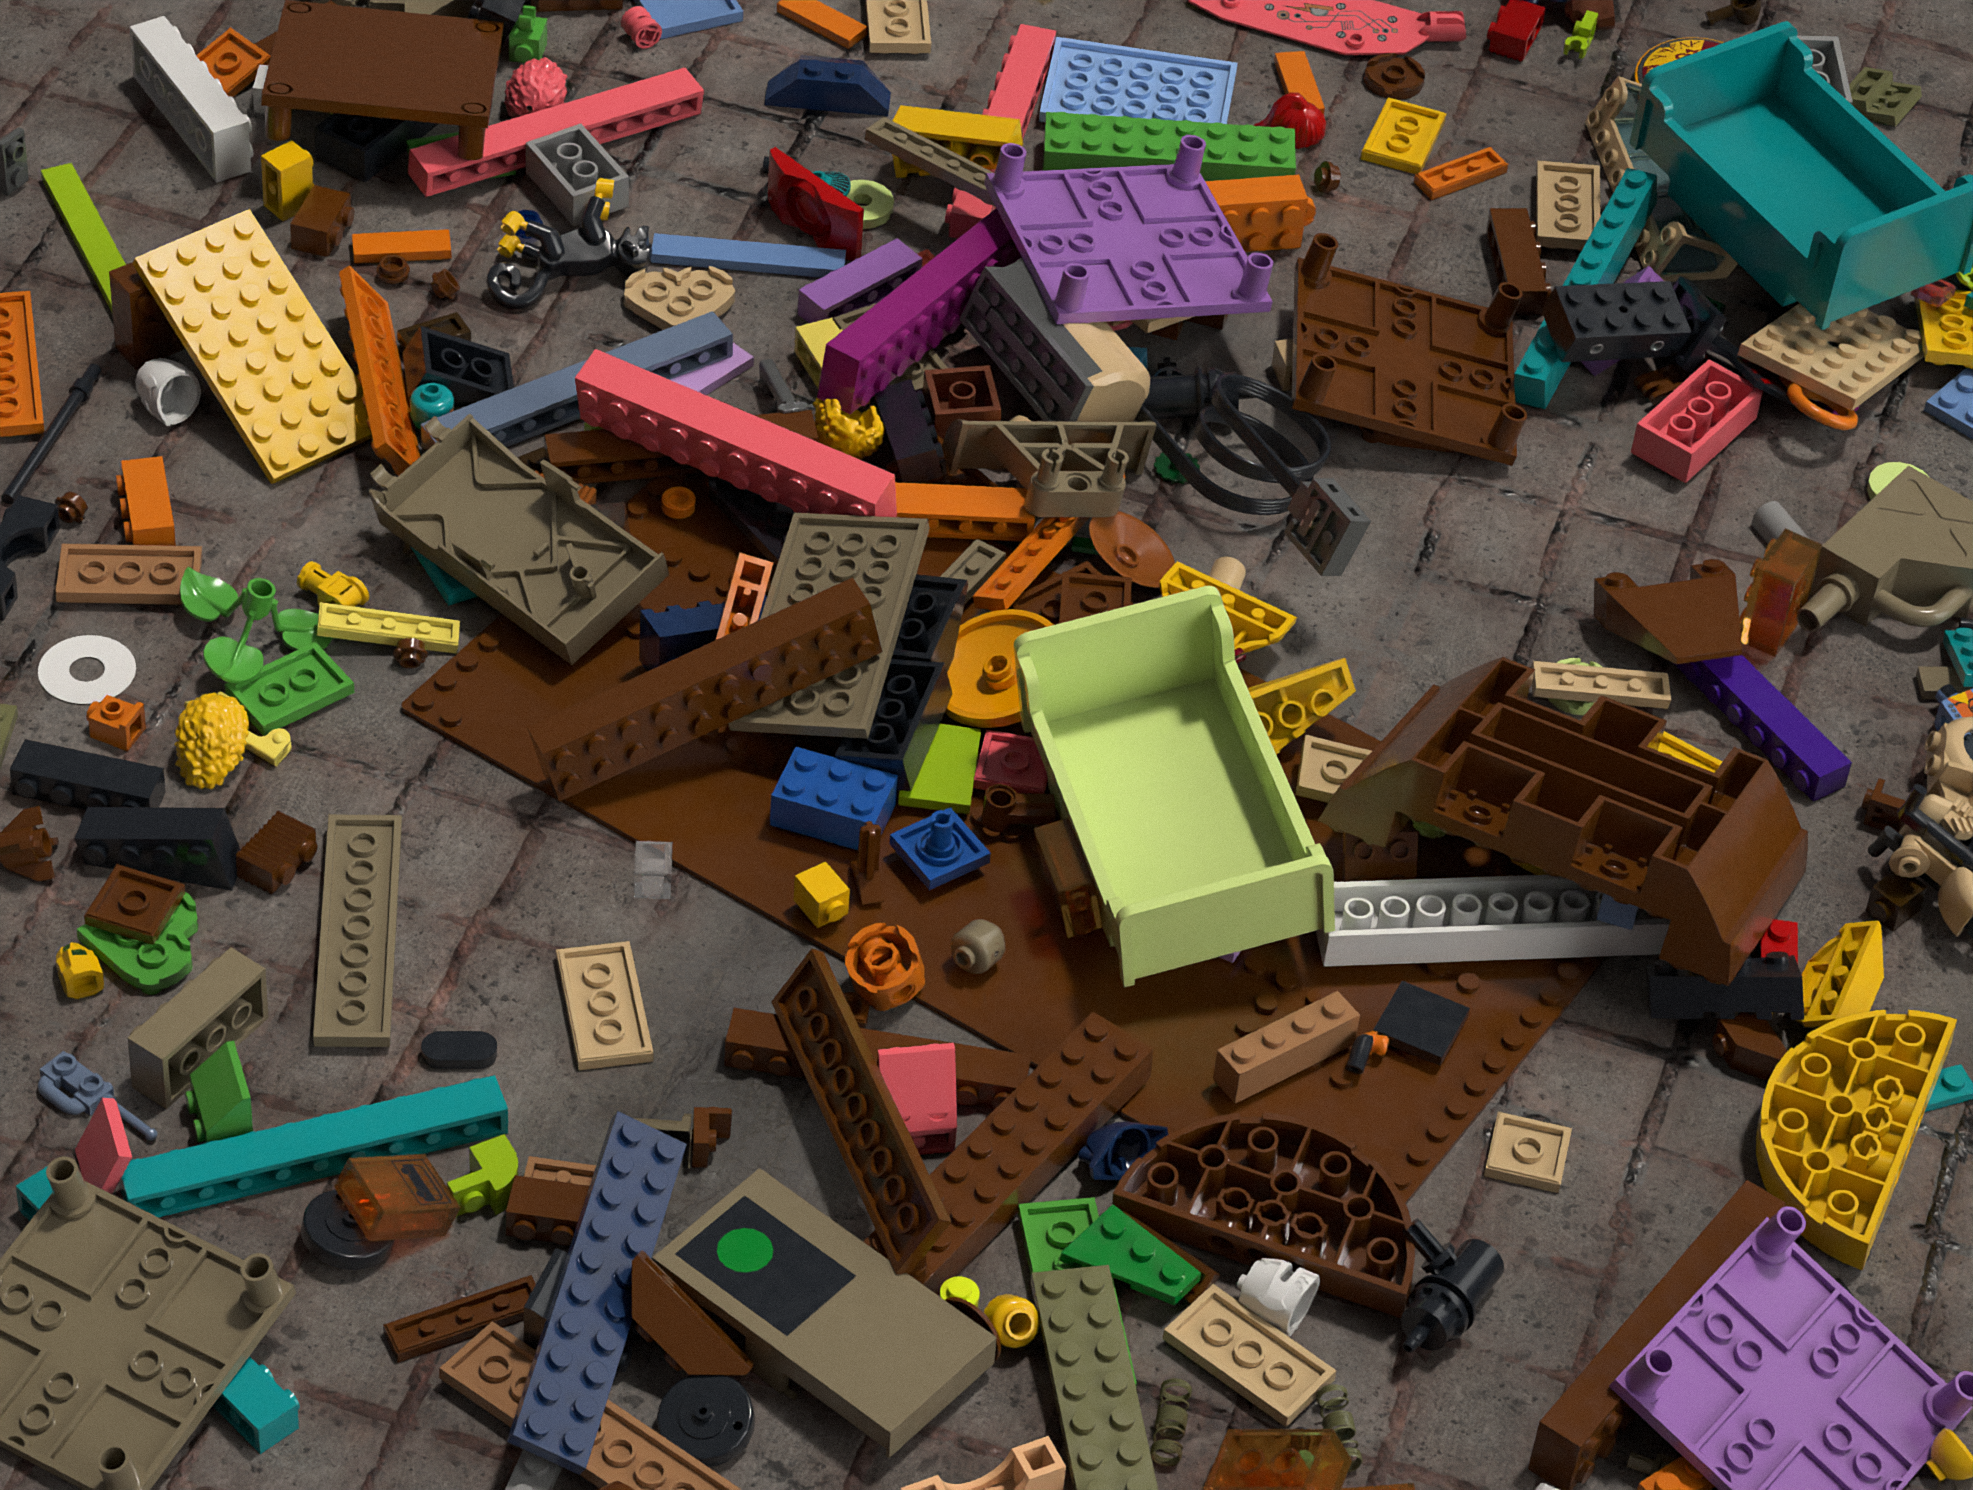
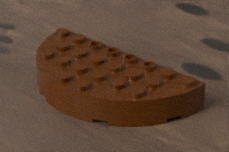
M1233 1113L1194 1122L1156 1142L1154 1149L1143 1158L1138 1157L1122 1176L1113 1192V1205L1122 1212L1130 1213L1162 1236L1251 1267L1257 1260L1261 1261L1262 1258L1284 1260L1292 1264L1294 1273L1301 1267L1319 1275L1320 1284L1318 1290L1401 1318L1403 1312L1408 1307L1407 1301L1411 1293L1414 1273L1415 1246L1402 1232L1412 1225L1404 1199L1391 1177L1375 1159L1371 1161L1356 1149L1357 1144L1350 1139L1317 1123L1275 1113H1263L1262 1117H1240V1113Z

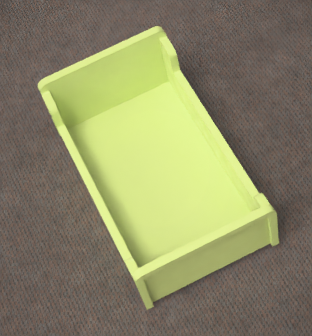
M1203 586L1025 632L1014 641V655L1021 725L1024 732H1031L1046 769L1048 789L1050 794H1054L1055 807L1110 947L1115 946L1119 955L1120 978L1124 987L1135 985L1134 979L1323 929L1324 934L1335 931L1333 868L1321 844H1315L1235 661L1232 624L1216 587Z

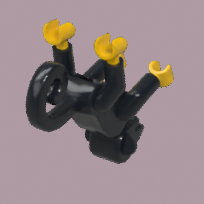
M600 178L596 182L594 196L589 199L581 219V227L560 235L552 227L533 220L526 222L520 213L511 211L502 220L501 230L506 235L498 243L497 251L507 258H510L515 251L522 253L521 257L536 262L538 274L532 286L525 293L513 295L501 287L499 279L501 277L508 278L510 289L517 291L521 286L520 271L511 263H497L489 269L486 283L488 291L492 298L500 305L510 309H523L533 305L540 299L548 280H553L560 276L597 275L611 266H615L617 270L628 277L643 268H646L647 271L653 251L651 243H649V226L643 225L639 227L634 236L630 235V228L626 227L618 240L614 239L611 233L604 228L601 221H608L610 202H605L602 198L612 199L614 180ZM519 229L525 231L526 236L540 240L541 246L529 242L522 244L515 235Z

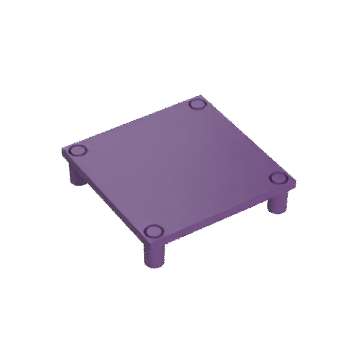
M1195 135L1183 136L1175 163L1170 165L1023 172L1026 150L1015 143L1002 145L995 173H986L984 185L1038 286L1056 325L1270 312L1273 301L1267 292V287L1273 267V260L1263 253H1252L1247 257L1200 173L1206 142L1202 138Z
M1790 1206L1782 1207L1771 1219L1766 1217L1609 1385L1617 1395L1718 1490H1902L1931 1457V1446L1938 1433L1944 1428L1953 1431L1973 1408V1373L1969 1371L1960 1372L1948 1383L1940 1378L1794 1242L1804 1231L1806 1221L1799 1210Z

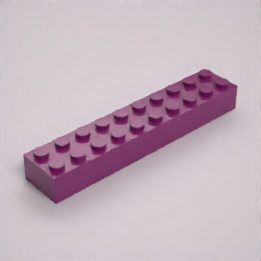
M997 208L826 344L817 394L818 399L825 401V399H837L841 405L840 410L851 415L860 406H865L877 392L883 391L894 378L903 375L911 364L920 361L928 350L932 347H937L945 336L956 331L961 324L959 319L984 267H1005L1022 258Z

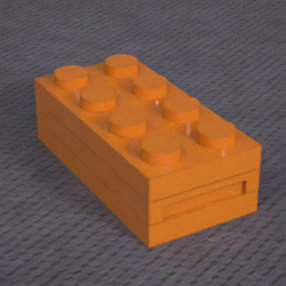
M1299 175L1205 181L1245 252L1301 248L1304 226L1313 222L1316 207L1313 200L1306 195Z

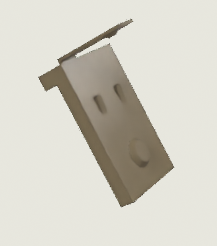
M684 1113L682 1121L634 1118L658 1130L691 1132L689 1156L687 1158L689 1162L688 1169H690L693 1131L691 1130L692 1114Z

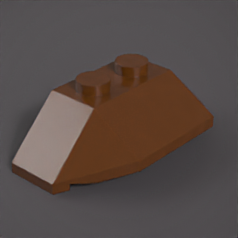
M643 1250L632 1260V1318L637 1322L634 1326L637 1332L650 1343L655 1340L665 1350L663 1353L665 1360L677 1371L683 1368L689 1375H746L752 1369L755 1362Z

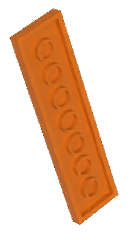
M349 265L339 271L342 285L339 290L345 300L346 308H344V313L350 325L348 334L354 344L355 351L353 352V357L359 369L357 378L363 388L364 396H362V402L368 413L366 422L373 437L371 446L375 454L380 459L385 458L399 476L421 455L415 427L410 417V404L389 305Z

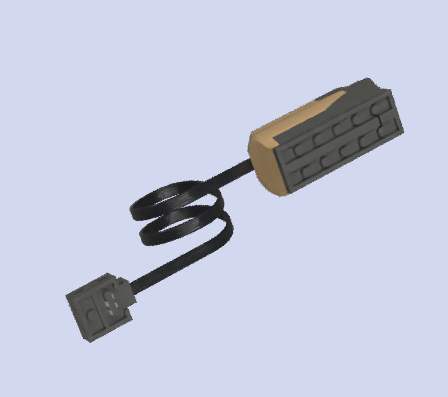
M1023 258L1005 267H984L959 320L1043 421L1134 422L1136 420L1137 422H1155L1156 429L1152 440L1201 495L1217 505L1245 514L1275 515L1289 511L1295 519L1290 520L1284 534L1321 576H1342L1371 520L1334 478H1314V475L1322 469L1330 454L1331 442L1324 427L1311 413L1292 409V398L1262 381L1238 374L1220 376L1210 393L1213 406L1202 409L1194 423L1193 428L1197 440L1206 452L1225 468L1253 480L1279 483L1290 497L1256 499L1230 492L1208 479L1143 405L1144 400L1149 394L1150 375L1145 366L1106 322L1056 325ZM1223 390H1233L1248 394L1286 414L1313 439L1318 447L1320 458L1309 464L1304 455L1279 432L1262 421L1238 411L1225 396ZM1206 422L1229 425L1262 464L1245 459L1229 450L1213 435ZM1273 450L1280 454L1292 467H1287Z

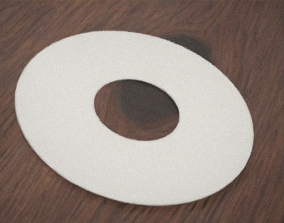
M97 635L76 636L57 643L43 655L38 666V677L44 689L60 700L75 704H91L93 701L101 702L106 695L112 697L119 695L131 684L136 672L135 659L123 644L111 638ZM84 657L96 658L105 667L101 677L89 682L74 679L69 669L74 661Z

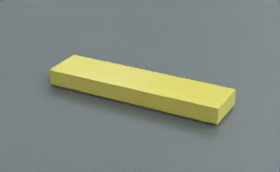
M320 602L316 636L397 646V642L401 639L415 638L424 642L425 650L457 654L460 621Z

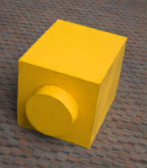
M823 862L795 875L793 900L817 928L830 922H836L848 914L850 889L827 862Z

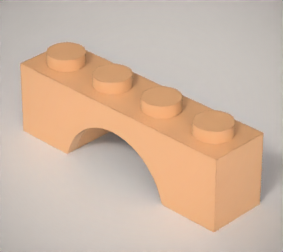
M1049 1436L1012 1448L999 1466L974 1481L950 1484L944 1482L939 1475L902 1487L901 1490H1063L1066 1465Z

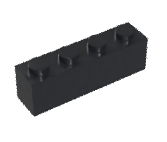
M910 379L887 386L883 391L877 392L874 396L879 415L884 423L885 433L902 483H921L942 477L939 463L945 462V457L934 424H932L928 407H926L922 390L915 392L912 380Z
M27 739L24 740L9 769L13 795L87 810V807H159L166 793L164 768Z

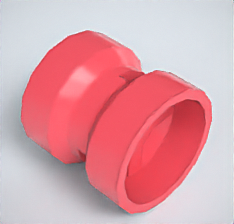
M642 6L630 8L621 19V27L631 36V39L639 48H650L661 38V26L655 19H652L649 12Z

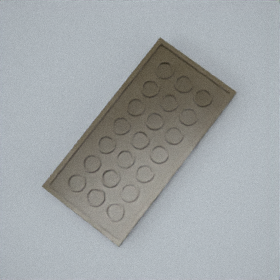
M813 513L793 514L760 620L853 577L871 605L883 652L728 723L730 731L868 739L929 533L928 519Z

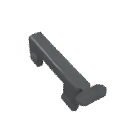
M773 359L760 361L758 386L763 394L768 393L769 387L777 401L776 413L785 414L805 411L808 408V404L796 402Z

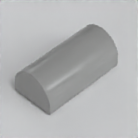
M1768 502L1755 512L1751 525L1787 567L1816 558L1817 546L1779 502Z

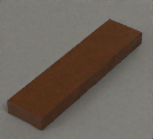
M532 1275L383 1324V1333L397 1362H401L475 1337L492 1321L500 1327H505L524 1320V1305L536 1283Z

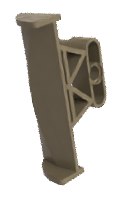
M956 419L946 431L942 449L950 474H957L958 469H1007L1027 490L1024 507L1027 512L1034 516L1112 517L1119 511L1126 487L1123 477L1125 469H1134L1136 475H1142L1156 429V423L1153 421H966Z

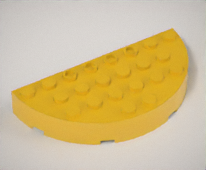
M1875 1010L1845 1016L1811 1031L1806 1035V1039L1794 1049L1791 1047L1778 1062L1768 1080L1763 1095L1756 1133V1156L1764 1186L1767 1192L1786 1202V1206L1796 1208L1802 1213L1806 1221V1227L1801 1235L1826 1254L1847 1265L1863 1271L1951 1047L1957 1019L1917 1010H1908L1907 1014H1886V1010Z

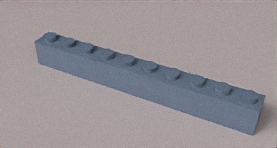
M712 311L605 353L671 380L732 357L733 334ZM587 360L437 417V419L444 427L453 429L470 413L478 423L505 447L580 419L575 377ZM429 421L421 424L422 449L424 452L437 442L424 427Z

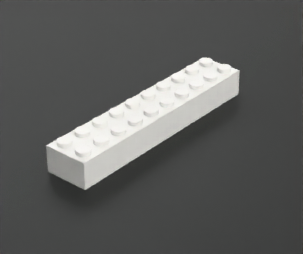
M1550 875L1334 882L1335 931L1324 934L1323 929L1316 930L1323 966L1660 954L1671 920L1653 917L1641 908L1632 930L1596 920L1603 893L1596 890H1585L1574 881Z

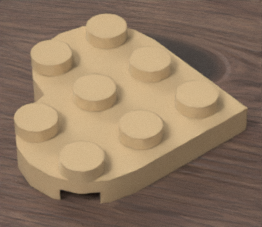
M709 266L708 271H691V267H687L679 272L663 268V272L654 271L646 273V268L632 273L626 280L624 306L638 316L665 330L712 311L720 317L734 304L735 289L732 285V277L725 271L713 266Z

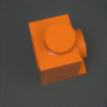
M106 695L101 702L93 701L88 708L86 719L89 721L90 738L127 752L146 729L144 704L141 702L133 705Z

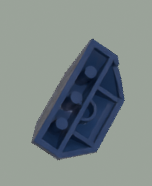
M801 55L768 81L765 105L888 116L891 92L863 60Z

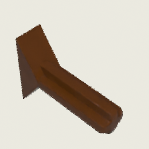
M872 821L865 822V825L860 828L858 859L850 861L862 905L884 902L879 873L881 827L873 824Z

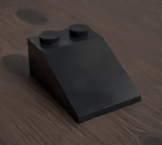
M423 326L419 327L403 351L408 399L411 398L412 392L417 387L427 383H437L447 387L454 397V407H466L514 388L510 354Z
M916 574L891 659L945 662L948 672L954 658L968 589L967 580Z

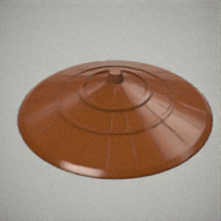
M1118 511L1112 517H1092L1089 524L1090 537L1102 559L1121 576L1132 578L1134 583L1147 587H1159L1160 580L1175 564L1174 557L1163 539L1147 524L1124 512Z

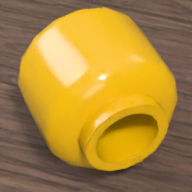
M1012 1294L999 1295L991 1300L984 1309V1313L995 1327L1000 1343L1003 1346L1011 1348L1023 1347L1030 1343L1038 1333L1040 1325L1039 1313L1035 1306L1025 1298Z

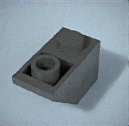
M20 127L0 138V192L7 196L29 180L24 129Z

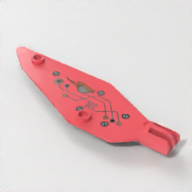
M1187 0L1189 3L1221 20L1342 55H1381L1387 53L1405 55L1425 41L1461 42L1466 39L1465 21L1462 11L1418 13L1376 0Z

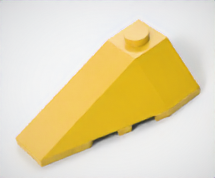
M1341 658L1250 687L1248 691L1277 755L1283 747L1293 739L1301 736L1318 719L1326 716L1356 692L1346 659Z

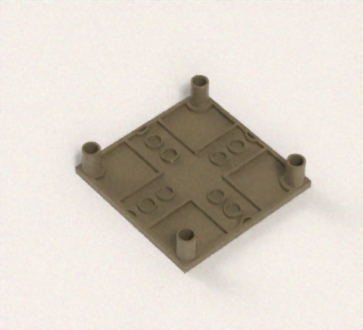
M59 1157L51 1161L46 1169V1175L53 1191L0 1259V1447L82 1490H150L295 1296L296 1291L293 1284L278 1277L269 1256L255 1253L243 1260L84 1181L74 1159Z

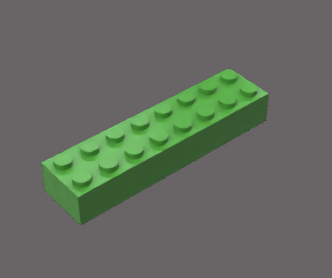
M1046 112L1042 171L1170 165L1175 163L1181 138L1185 135H1195L1206 142L1200 169L1204 181L1295 175V129L1222 124L1219 122L1204 123L1188 120L1175 121L1158 118L1146 119L1127 116Z

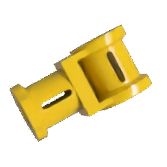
M308 562L301 569L297 577V587L315 593L319 606L320 602L356 607L357 605H364L369 601V592L358 578L348 577L340 571L331 576L323 571L321 565L316 562Z

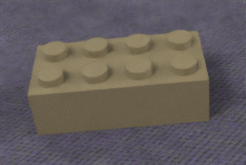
M230 947L220 957L214 958L207 968L194 980H189L182 990L169 1002L161 1004L156 1013L145 1023L136 1026L127 1038L132 1088L165 1109H168L185 1091L191 1088L190 1074L224 1043L234 1040L237 1047L269 1018L266 968Z

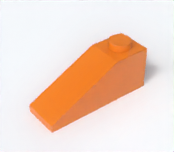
M739 553L731 576L715 640L758 621L773 562Z

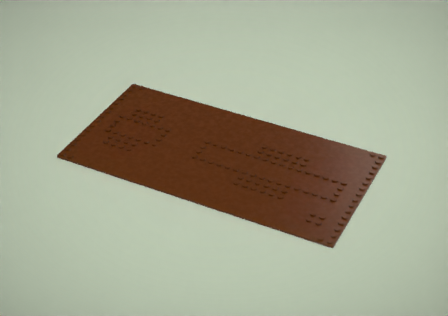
M705 473L655 477L608 519L655 553H664L669 571L667 578L573 665L501 614L406 698L401 704L402 712L557 799L543 775L527 727L647 672L639 661L640 610L652 609L654 613L665 612L667 606L679 605L682 609L694 608L697 602L710 601L712 605L722 604L730 584V572L735 567L739 553L766 561L769 560L712 501L709 496L708 480L710 476ZM672 487H685L691 490L696 497L694 513L682 519L667 516L661 508L662 494ZM927 537L916 574L940 577L976 539ZM981 540L1005 552V560L1014 551L994 540ZM1045 567L1023 592L1060 574ZM972 596L964 605L960 625L972 618L992 611L975 608ZM1239 668L1247 688L1266 683L1261 678ZM944 713L940 724L981 729L976 769L986 729L1033 737L1031 732H1024L1021 721L1003 727L978 728L961 724ZM1327 714L1308 727L1301 736L1293 739L1283 747L1280 753L1277 754V757L1315 844H1321L1326 857H1328L1331 863L1334 882H1342L1343 833L1336 832L1329 825L1318 821L1328 803L1295 795L1302 743L1305 735L1373 751L1381 741ZM726 724L560 801L845 961V955L847 957L849 942L862 928L875 923H886L887 926L896 927L898 925L905 928L914 937L925 967V985L912 1000L1003 1051L1031 1055L1030 1066L1035 1069L1092 1012L1097 1013L1153 1048L1151 1077L1115 1113L1129 1122L1164 1126L1168 1128L1169 1135L1194 1122L1233 1113H1240V1117H1262L1263 1113H1275L1308 1120L1332 1129L1357 1144V1150L1362 1152L1371 1161L1375 1159L1391 1177L1406 1205L1609 957L1323 966L1316 931L1242 950L1233 963L1216 957L1134 979L1135 985L1124 987L1120 978L1119 955L1115 946L1110 947L1056 807L1053 825L1012 824L1010 829L1004 832H994L986 829L981 822L986 790L973 788L970 813L956 814L991 853L990 863L929 890L891 847L889 841L890 834L930 817L939 810L898 805L900 791L897 790L896 805L881 835L879 873L884 902L862 905L850 861L858 859V850L771 826V795L795 747L836 758L835 754L843 737L730 731L729 724ZM1048 783L1045 794H1050V791L1048 789ZM1410 819L1403 828H1414V822ZM1418 831L1417 879L1535 875L1512 863L1508 855L1494 849H1483L1477 846L1474 841L1459 835L1452 836L1446 834L1443 837L1431 839L1421 836ZM823 862H827L850 889L848 914L840 920L817 928L793 900L795 875ZM1052 884H1055L1054 886L1056 887V888H1055V889H1056V891H1055V893H1056V898H1057V896L1059 897V899H1057L1058 906H1060V907H1058V908H1059V913H1058L1057 906L1055 905L1056 902H1054L1056 899H1054V897H1053V896H1054V892L1052 893V891H1053ZM976 919H983L997 925L1002 931L1005 941V952L1002 958L981 974H972L964 971L955 963L951 953V940L953 936L968 923ZM1401 981L1470 1008L1469 1016L1441 1066L1388 1045L1386 1054L1382 1056L1372 1052V1055L1368 1057L1364 1072L1356 1074L1346 1069L1352 1046L1236 1104L1213 1080L1218 1049L1336 991L1360 1014L1356 1038L1373 1031Z

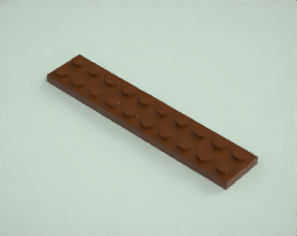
M811 949L771 1003L895 1273H907L910 1275L950 1225L951 1220L824 952Z

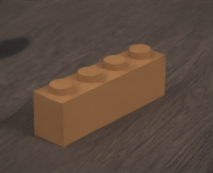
M1336 991L1218 1049L1213 1080L1236 1104L1352 1046L1356 1039L1360 1014Z

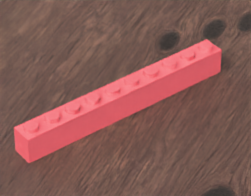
M1020 24L1017 35H1011L1008 53L1004 54L1001 71L1003 72L998 71L996 75L995 90L990 91L988 99L989 109L984 108L982 115L1020 119L1022 139L1024 140L1050 68L1056 31ZM955 187L952 197V203L954 204H948L945 215V223L950 224L949 237L958 239L995 210L996 207L986 204L981 199Z
M686 67L490 125L486 128L483 157L479 160H466L458 156L459 135L410 149L408 174L425 197L524 168L526 167V142L580 123L599 144H603L699 115L702 109L704 89Z

